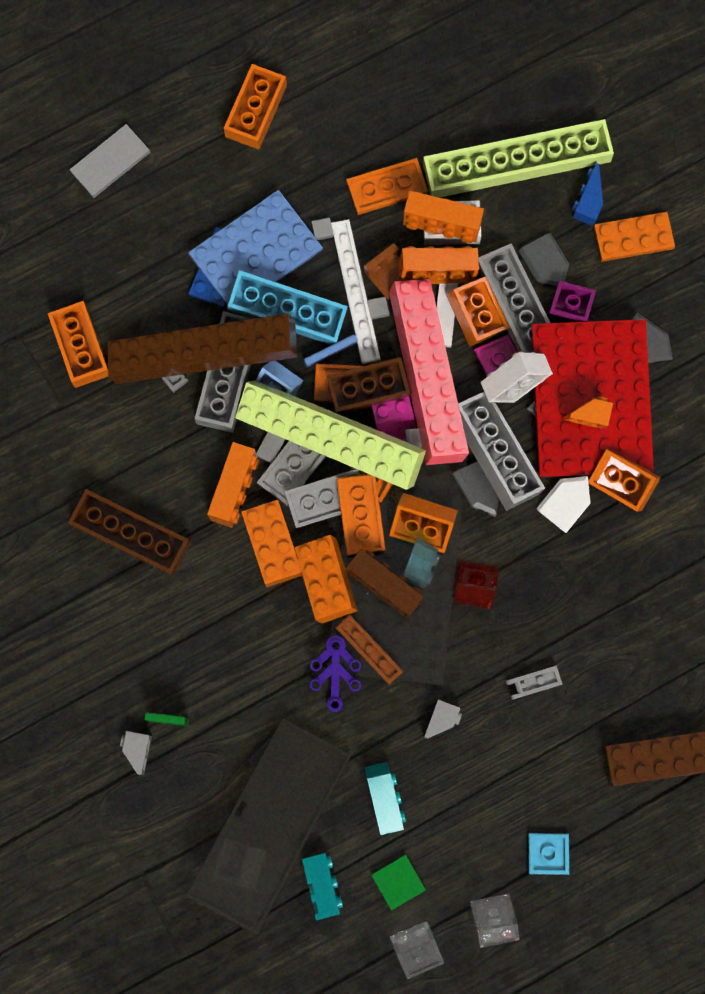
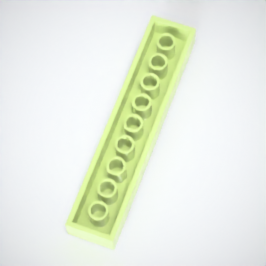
M604 119L423 157V168L430 196L440 198L594 166L596 163H609L614 152Z
M256 380L246 382L235 417L406 490L415 485L426 450Z

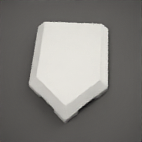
M588 476L560 479L537 507L541 514L565 533L568 532L591 503Z

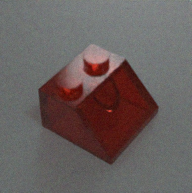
M461 561L454 602L492 609L499 568Z

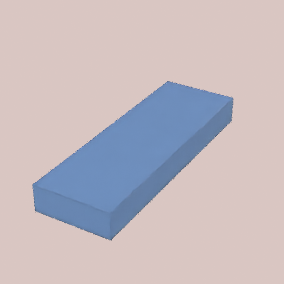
M353 334L305 358L304 364L306 368L356 344L358 339Z

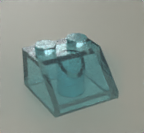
M416 539L403 575L407 583L421 588H425L426 584L430 585L434 575L430 573L432 566L436 567L440 558L437 555L438 549Z

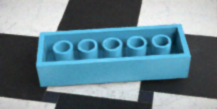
M239 270L226 310L254 319L289 313L295 320L297 334L333 345L337 342L348 306Z

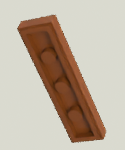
M348 615L336 627L339 633L388 685L403 673V670L351 615Z

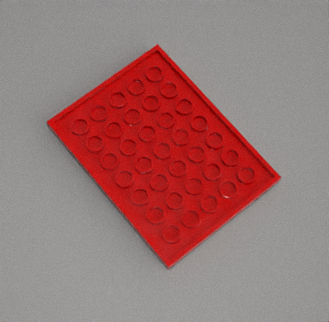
M646 319L532 324V351L538 354H545L553 373L534 387L539 477L592 475L606 449L650 472H654ZM604 397L608 399V402L613 403L607 427L596 428L563 420L565 415L593 398Z

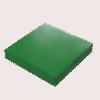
M145 713V720L148 722L187 727L189 725L188 718L183 716Z
M406 855L372 874L391 911L426 890Z

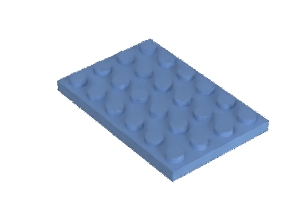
M277 190L191 250L188 255L228 306L239 270L277 283L321 252L323 247L281 192Z

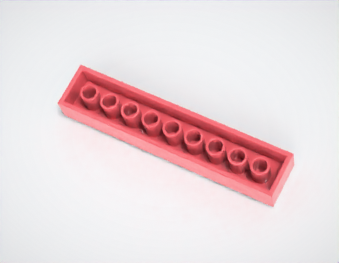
M431 280L394 281L389 290L421 445L422 449L426 450L424 456L425 464L435 465L463 462L469 451Z

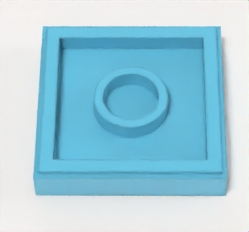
M528 833L529 874L569 875V834Z

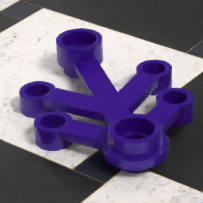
M340 636L330 637L326 642L327 649L317 659H313L310 662L311 669L319 671L322 668V663L332 655V663L317 678L310 681V688L318 691L322 683L331 676V697L327 701V707L332 712L340 711L343 706L342 699L339 697V675L349 684L352 691H358L361 688L360 681L354 679L340 664L341 656L349 663L352 671L357 672L361 669L360 661L354 659L345 650V641ZM334 642H338L340 644V647L338 649H334L332 647V644ZM313 662H319L320 666L313 668ZM353 662H357L359 664V667L357 669H353L351 667ZM318 681L319 687L314 688L312 683ZM352 682H358L359 686L352 688L351 684ZM337 701L339 705L334 708L331 706V703Z

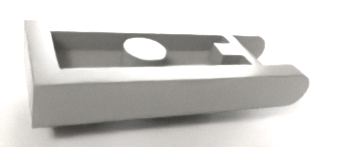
M557 666L506 681L507 685L515 683L518 694L511 696L512 700L562 685Z

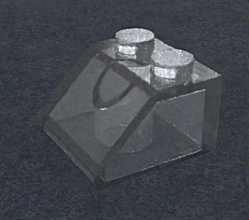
M509 894L470 901L480 948L520 940L518 924Z
M427 921L390 937L407 979L444 964Z

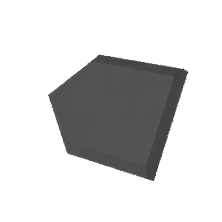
M551 233L538 238L518 250L538 283L558 287L559 281L565 282L569 262Z
M637 312L632 320H644L646 318ZM646 319L648 363L673 360L668 333Z
M475 462L454 472L452 475L470 506L477 510L481 509L488 512V515L496 517L499 497L480 464Z

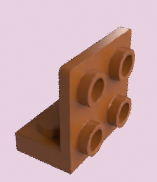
M394 243L364 265V273L387 300L390 299L389 290L394 281H399V248Z

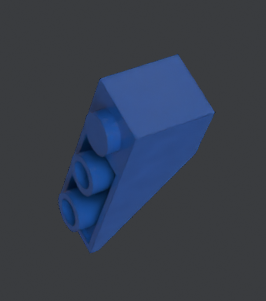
M596 163L594 169L590 168L586 177L589 181L587 185L583 184L579 193L582 197L580 201L576 200L572 211H575L573 218L594 226L603 205L598 163Z

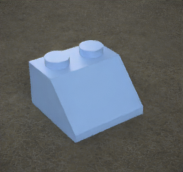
M270 361L263 366L256 379L258 382L292 396L296 395L303 382L301 378L277 361Z

